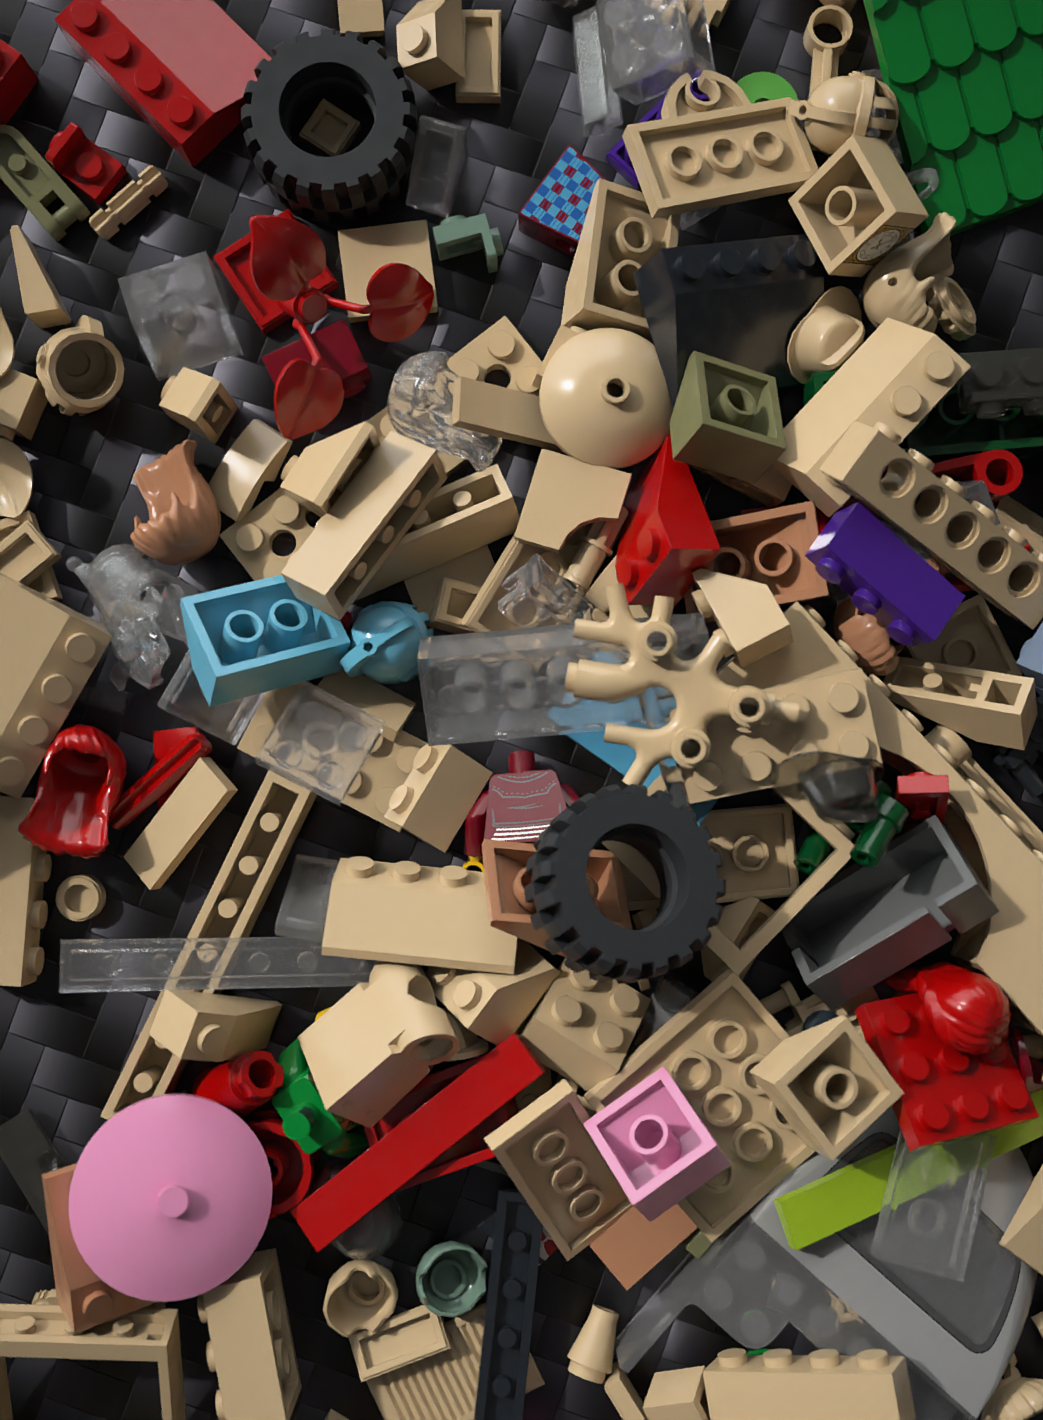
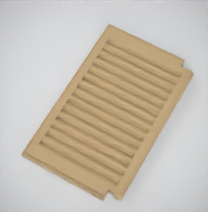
M486 1302L472 1308L467 1313L445 1322L452 1348L366 1380L384 1420H473ZM530 1351L525 1394L545 1384Z

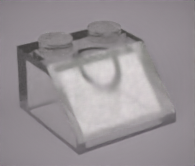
M206 251L118 279L131 323L158 381L178 375L183 367L194 370L243 354L217 270Z

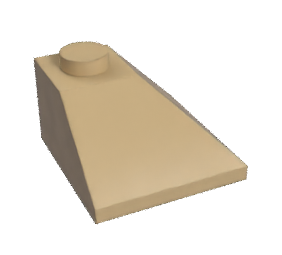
M365 421L305 447L300 457L294 455L285 465L281 474V479L283 480L280 486L289 498L319 517L326 515L343 493L347 483L356 477L369 460L372 451L377 446H380L381 443L374 426Z

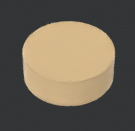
M87 874L75 875L65 879L56 892L58 910L64 917L72 921H84L97 916L102 911L106 902V891L103 884L94 876Z

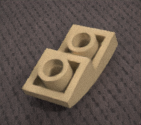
M253 419L231 446L209 483V487L217 500L219 510L235 521H242L246 514L251 511L264 481H275L293 441L284 438L281 433L261 420Z

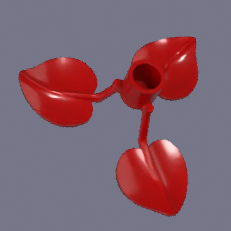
M256 215L249 219L251 231L249 263L253 282L260 293L269 299L277 300L279 308L294 318L292 327L299 331L313 360L312 364L301 358L291 360L279 374L275 386L274 411L278 429L284 438L296 439L329 424L339 413L344 398L343 383L340 376L332 369L321 368L323 364L322 356L311 338L306 325L313 324L322 319L327 307L332 306L360 314H370L368 326L373 337L385 342L400 341L411 336L424 323L432 306L434 291L432 284L415 268L404 263H390L380 267L370 278L366 289L369 305L332 298L323 294L322 291L308 282L318 277L326 265L325 247L318 234L310 227L291 218L276 215Z

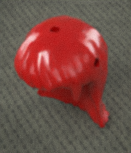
M77 724L62 730L54 738L47 749L41 765L33 805L25 819L18 826V832L24 835L23 838L29 841L34 847H39L44 852L52 851L57 856L70 854L73 857L80 856L84 859H89L91 857H98L101 852L105 851L106 846L109 844L108 822L120 799L127 774L126 758L117 743L96 727Z

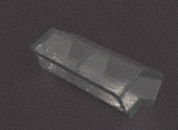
M594 6L573 16L572 22L583 138L611 135L612 128L623 124L612 16L598 6Z

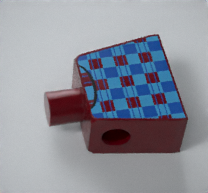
M568 145L519 211L518 230L574 258L595 183L599 178L606 179L574 147Z

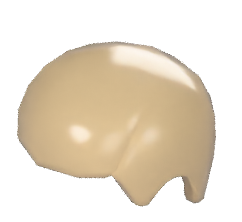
M368 1259L353 1260L343 1265L332 1274L324 1298L323 1312L328 1326L341 1336L347 1338L351 1337L359 1329H368L372 1333L376 1332L385 1319L389 1318L395 1311L398 1288L393 1274L388 1268Z

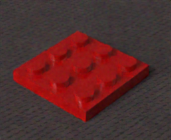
M918 993L864 1003L854 1010L868 1046L904 1092L892 1104V1108L910 1152L1023 1124L1039 1117L1006 1039L1003 1040L1001 1047L994 1049L991 1054L972 1055L963 1051H952L945 1045L943 1040L935 1037L933 1026L925 1016Z

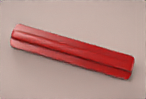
M195 732L187 736L123 793L109 819L111 827L117 830L126 827L188 773L200 757H206L211 752L212 745L205 735L201 732Z

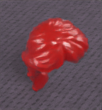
M941 961L932 965H921L899 970L881 981L895 990L918 992L925 1016L933 1026L935 1037L943 1040L945 1045L952 1051H963L972 1055L991 1054L994 1049L1001 1047L1003 1040L1008 1038L1011 1016L1008 998L1000 986L985 975L970 972L965 968Z

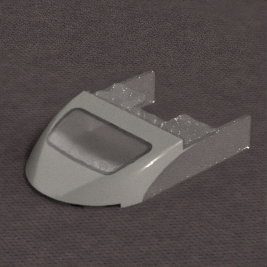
M891 1105L833 1161L816 1151L723 1232L702 1258L698 1260L689 1252L615 1339L619 1367L624 1372L629 1373L684 1307L693 1304L704 1311L738 1343L747 1348L758 1349L767 1346L790 1322L819 1349H835L839 1352L840 1356H857L859 1352L869 1349L885 1350L888 1356H905L916 1415L915 1420H966L967 1418L969 1420H977L993 1395L1012 1358L1031 1307L1037 1281V1271L999 1245L1034 1178L1019 1147L802 1249L796 1251L790 1248L773 1199L905 1140Z

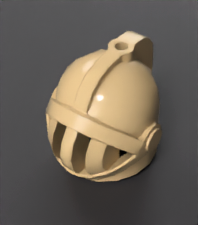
M852 71V73H849V76H836L824 80L811 92L808 101L790 99L787 114L796 116L799 120H804V129L810 143L832 156L852 134L885 140L888 144L898 126L899 108L895 94L887 84L879 81L876 77H872L869 73ZM871 107L886 109V118L870 116ZM867 127L883 129L878 137L865 136Z
M82 315L75 327L60 330L50 337L47 343L41 345L38 351L36 375L52 407L58 403L62 414L72 416L75 412H78L79 416H83L96 411L109 403L122 386L124 376L122 356L114 344L104 338L103 325L97 319Z

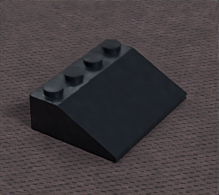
M807 234L661 248L633 273L673 407L676 403L689 357L693 351L775 377L777 390L805 385L799 383L791 374L787 362V350L793 331L824 294V274L817 252Z

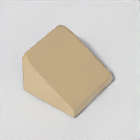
M443 577L429 615L431 620L427 626L467 637L476 634L460 623L481 587Z

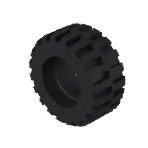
M320 29L321 35L309 37L308 31L295 35L296 42L288 46L282 41L271 49L274 57L270 61L263 58L255 67L254 72L257 81L249 80L243 94L247 103L241 107V122L245 130L243 135L263 183L269 186L272 195L281 204L289 202L292 211L303 217L308 215L309 210L313 211L317 221L330 223L332 215H341L343 222L355 221V213L366 210L368 216L380 211L379 202L382 199L386 198L388 202H392L401 193L399 181L408 183L414 172L413 161L418 159L420 150L418 135L420 129L414 92L410 80L404 77L403 67L395 57L387 58L385 48L376 41L370 40L365 45L363 44L362 34L349 30L346 31L345 37L337 36L335 29ZM323 98L325 100L343 99L355 102L366 108L374 116L375 121L369 135L359 146L348 153L332 157L316 156L299 149L291 140L293 129L299 118L309 108L320 103Z
M616 784L602 787L595 794L589 792L579 798L549 822L550 826L540 833L533 845L537 850L536 853L528 858L525 873L528 876H532V883L524 887L525 901L527 903H535L537 913L530 916L535 931L544 927L550 937L543 944L552 955L562 952L567 956L564 965L575 973L587 970L589 971L590 979L603 983L613 979L618 984L633 983L681 967L693 959V952L706 946L712 938L708 928L718 925L723 913L722 907L716 905V900L726 896V880L718 879L717 869L723 867L724 864L720 851L712 853L707 842L714 838L706 825L701 828L697 827L692 821L696 813L686 804L676 808L671 804L673 796L661 790L648 796V789L645 785L630 784L621 791V788ZM604 841H618L634 847L648 859L657 874L660 885L658 912L653 922L643 929L629 930L611 922L600 912L590 896L586 879L588 858L593 848Z

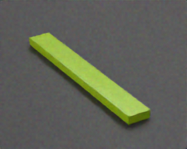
M1043 1089L1030 1094L1039 1117L1029 1122L912 1152L909 1151L906 1141L903 1140L773 1199L789 1247L796 1251L1043 1136Z

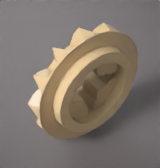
M939 273L933 274L932 277H935L936 280L926 292L928 306L933 309L937 321L945 333L950 334L957 341L970 338L976 332V314L970 300L953 279L944 277Z

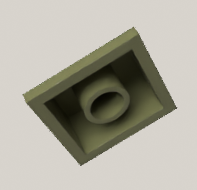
M693 351L689 357L669 422L673 460L755 484L786 450L775 377Z

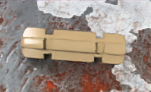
M153 165L146 167L138 174L140 178L138 182L134 180L129 182L106 203L108 208L105 211L100 208L89 218L90 225L100 237L105 240L110 239L120 230L117 226L121 222L126 225L151 202L149 200L151 195L157 197L167 188V180Z

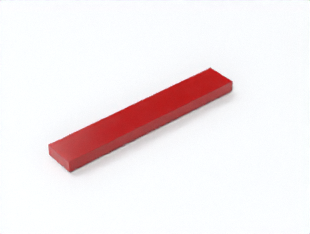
M517 1032L505 1039L290 1211L315 1250L319 1252L544 1074L546 1072Z

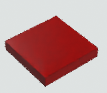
M289 209L277 215L296 220ZM250 232L214 255L213 258L265 335L290 319L291 316L279 308L277 300L269 299L260 293L253 282L249 263L251 248ZM326 265L318 277L308 281L310 285L326 295L339 287Z

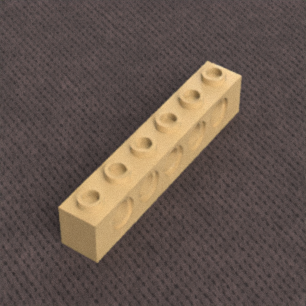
M854 420L819 470L1005 615L1034 630L1043 618V554L1037 550H1033L1032 553L1027 551L1024 547L1028 540L1012 528L1004 525L1000 529L995 525L994 522L998 516L992 510L977 501H973L970 504L963 499L967 490L945 475H942L939 479L931 473L935 464L914 449L906 452L899 447L898 443L902 437L894 430L878 421L871 427ZM889 465L886 476L881 480L883 471ZM921 493L918 502L915 504L916 498Z

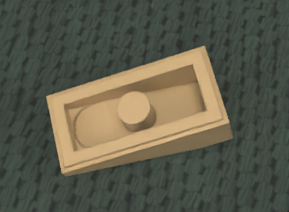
M18 225L11 226L10 233L24 313L40 329L71 323V317L32 241Z

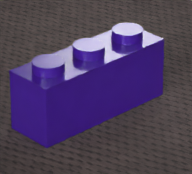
M859 502L835 512L804 555L815 565L817 573L823 579L840 586L851 596V601L855 607L866 614L873 615L887 627L886 631L892 639L909 647L935 641L965 597Z

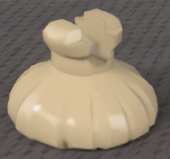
M1013 1353L1004 1372V1380H1000L993 1395L984 1407L980 1420H1028L1043 1412V1379L1021 1377L1020 1372L1015 1367L1017 1363L1015 1353Z

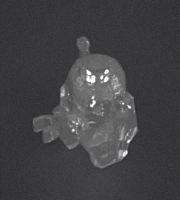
M126 543L106 548L90 564H84L78 557L68 558L66 562L67 569L75 572L86 586L90 599L100 611V622L113 636L111 639L113 654L119 661L112 667L109 678L119 691L124 690L126 682L131 677L148 689L163 684L164 679L161 677V669L171 652L163 634L181 640L188 646L180 600L183 597L198 594L197 588L177 575L157 569L154 559L145 555L135 546ZM153 585H164L161 596ZM146 590V596L141 601L140 594Z

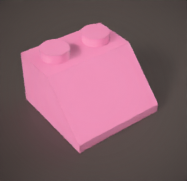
M664 1066L583 1123L631 1203L649 1222L656 1219L731 1165L722 1149Z

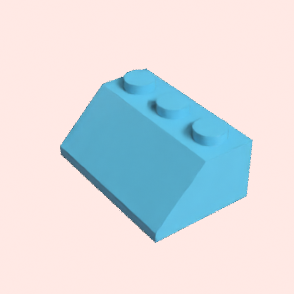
M282 575L187 596L180 600L192 669L209 707L338 673L342 668L339 662L347 654L351 643L340 620L297 599Z

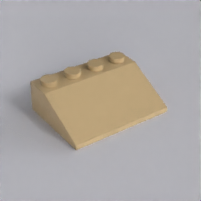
M0 573V792L20 799L45 756L49 745L57 735L113 636L99 622Z

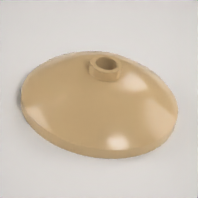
M599 328L585 331L569 339L550 359L542 376L539 390L540 413L550 437L568 456L587 464L605 466L612 469L635 465L655 453L666 437L670 435L669 422L674 407L655 346L647 339L633 332L617 328ZM611 383L619 385L622 389V396L617 398L610 396L607 392V385Z

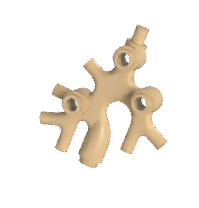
M615 584L604 587L610 611V617L607 621L597 622L578 618L575 620L573 638L625 646L630 652V658L623 665L579 659L578 663L569 662L565 680V691L574 692V698L600 702H616L632 698L651 687L660 686L668 689L676 700L677 709L673 719L666 726L659 729H643L612 723L606 724L604 742L630 746L636 752V759L622 780L627 785H643L652 769L659 762L667 758H674L679 765L686 768H696L704 764L711 753V743L706 727L714 718L730 716L735 722L746 727L758 724L771 725L772 719L791 723L797 722L799 713L798 703L775 700V693L763 692L751 685L737 688L727 685L719 679L716 668L730 645L718 637L712 635L704 650L692 660H682L674 654L677 647V635L670 626L674 598L655 595L651 618L646 622L640 623L633 618L630 611L624 584ZM660 631L666 635L667 645L664 649L655 651L649 647L648 637L652 632ZM746 697H753L757 700L758 708L752 715H744L740 712L739 705ZM687 739H695L700 743V750L694 756L685 755L681 750L682 743Z

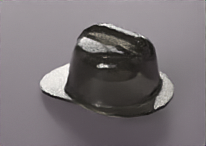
M811 751L784 759L774 768L771 780L773 787L780 794L807 801L818 818L827 824L872 823L878 818L879 814L877 783H879L884 775V766L876 759L857 758L832 752Z

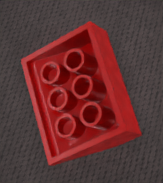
M73 0L54 19L70 47L193 168L241 123V107L247 104L243 96L247 82L249 80L257 81L254 69L261 59L265 58L268 61L272 59L213 0Z

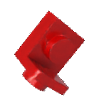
M71 122L64 131L58 132L53 137L49 150L45 155L47 161L61 178L99 206H101L127 173L122 163L89 140L82 129L74 122Z

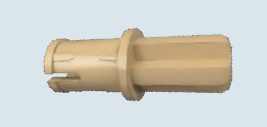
M625 507L622 508L618 522H594L586 536L580 535L579 541L581 545L566 573L563 574L562 579L587 592L589 590L590 584L606 556L611 557L613 553L610 547L628 516V510Z

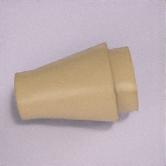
M593 1304L589 1317L567 1355L571 1359L568 1367L569 1372L594 1383H604L606 1374L612 1373L619 1313Z

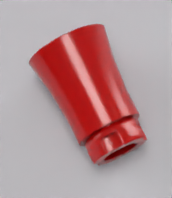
M262 1050L245 1053L227 1063L213 1065L204 1069L197 1076L193 1084L192 1095L214 1100L245 1120L257 1107L268 1102L274 1096L277 1088L282 1086L284 1078L282 1065H279L269 1052Z

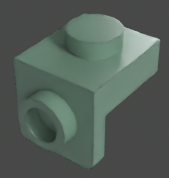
M485 213L468 218L463 215L451 216L444 219L440 225L432 227L439 261L483 250L489 273L498 271L497 256L504 254L502 240L497 227L489 228Z

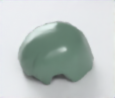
M448 1241L434 1245L423 1255L416 1272V1289L421 1303L435 1315L450 1318L471 1311L481 1296L486 1293V1268H488L486 1261L468 1244Z

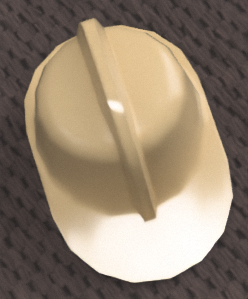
M843 286L830 288L819 298L810 312L793 331L788 344L787 362L791 374L799 383L806 384L813 373L838 371L864 343L865 328L862 323L861 308L857 297L850 289Z

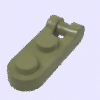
M5 124L0 125V179L58 243L67 235L65 230L77 219L80 222L84 221L91 213L17 129ZM59 197L65 205L51 215L45 208Z

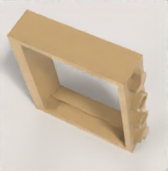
M674 760L647 788V795L650 796L658 790L665 792L682 774L681 765ZM798 783L794 788L790 784L770 788L835 850L740 949L716 925L708 928L712 938L706 945L737 975L851 858L849 853L854 847L851 840L855 837V834L836 816H833L828 821L815 808L820 801L801 783ZM618 841L602 842L611 853L660 899V885L657 874L651 863L637 849Z
M0 1304V1420H13L5 1357L158 1361L162 1419L186 1420L178 1309L141 1308L74 1334L59 1305Z

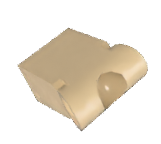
M378 961L370 973L369 982L357 984L297 1037L326 1111L372 1128L430 1072L429 1065L448 1060L460 1048V1041L445 1011L437 1007L431 983L422 965Z

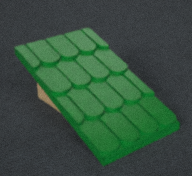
M863 0L883 82L895 94L899 108L896 135L906 175L929 215L919 224L921 235L931 228L935 216L939 213L946 212L956 219L957 226L950 234V236L1043 202V0Z

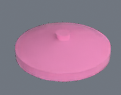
M181 1093L163 1094L140 1100L127 1106L106 1121L87 1143L78 1160L69 1194V1219L74 1241L80 1254L92 1271L106 1284L128 1296L148 1301L168 1302L188 1299L203 1294L219 1286L236 1273L249 1259L262 1238L268 1223L272 1204L270 1166L264 1149L255 1133L241 1117L226 1106L202 1096Z

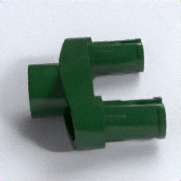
M870 775L856 776L847 794L831 799L817 808L828 821L833 816H836L855 834L852 840L857 839L849 854L854 861L869 868L879 866L894 835L901 832L909 816L908 810L893 799V790L882 780ZM808 824L810 832L793 863L799 870L811 875L828 858L833 847Z

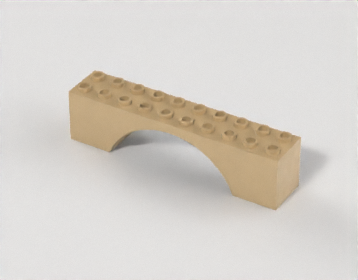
M797 601L783 611L790 624L793 638L792 643L742 669L735 656H733L716 673L719 679L727 685L737 688L751 685L758 689H764L859 667L855 664L858 661L856 653L844 641L838 639L835 642L823 629L826 623L820 614L809 605L802 607ZM863 672L882 761L898 770L904 776L915 772L948 775L950 793L944 823L1000 911L962 934L958 931L950 955L962 968L985 975L1000 986L1008 998L1012 1022L1043 1035V854L1036 849L1030 851L1019 839L1022 835L1019 827L1004 814L998 816L986 804L989 800L987 793L971 779L965 781L955 771L953 767L956 765V761L947 750L939 744L932 746L920 733L924 729L922 724L912 713L906 709L898 710L888 699L891 695L888 687L875 675L870 674L867 676Z

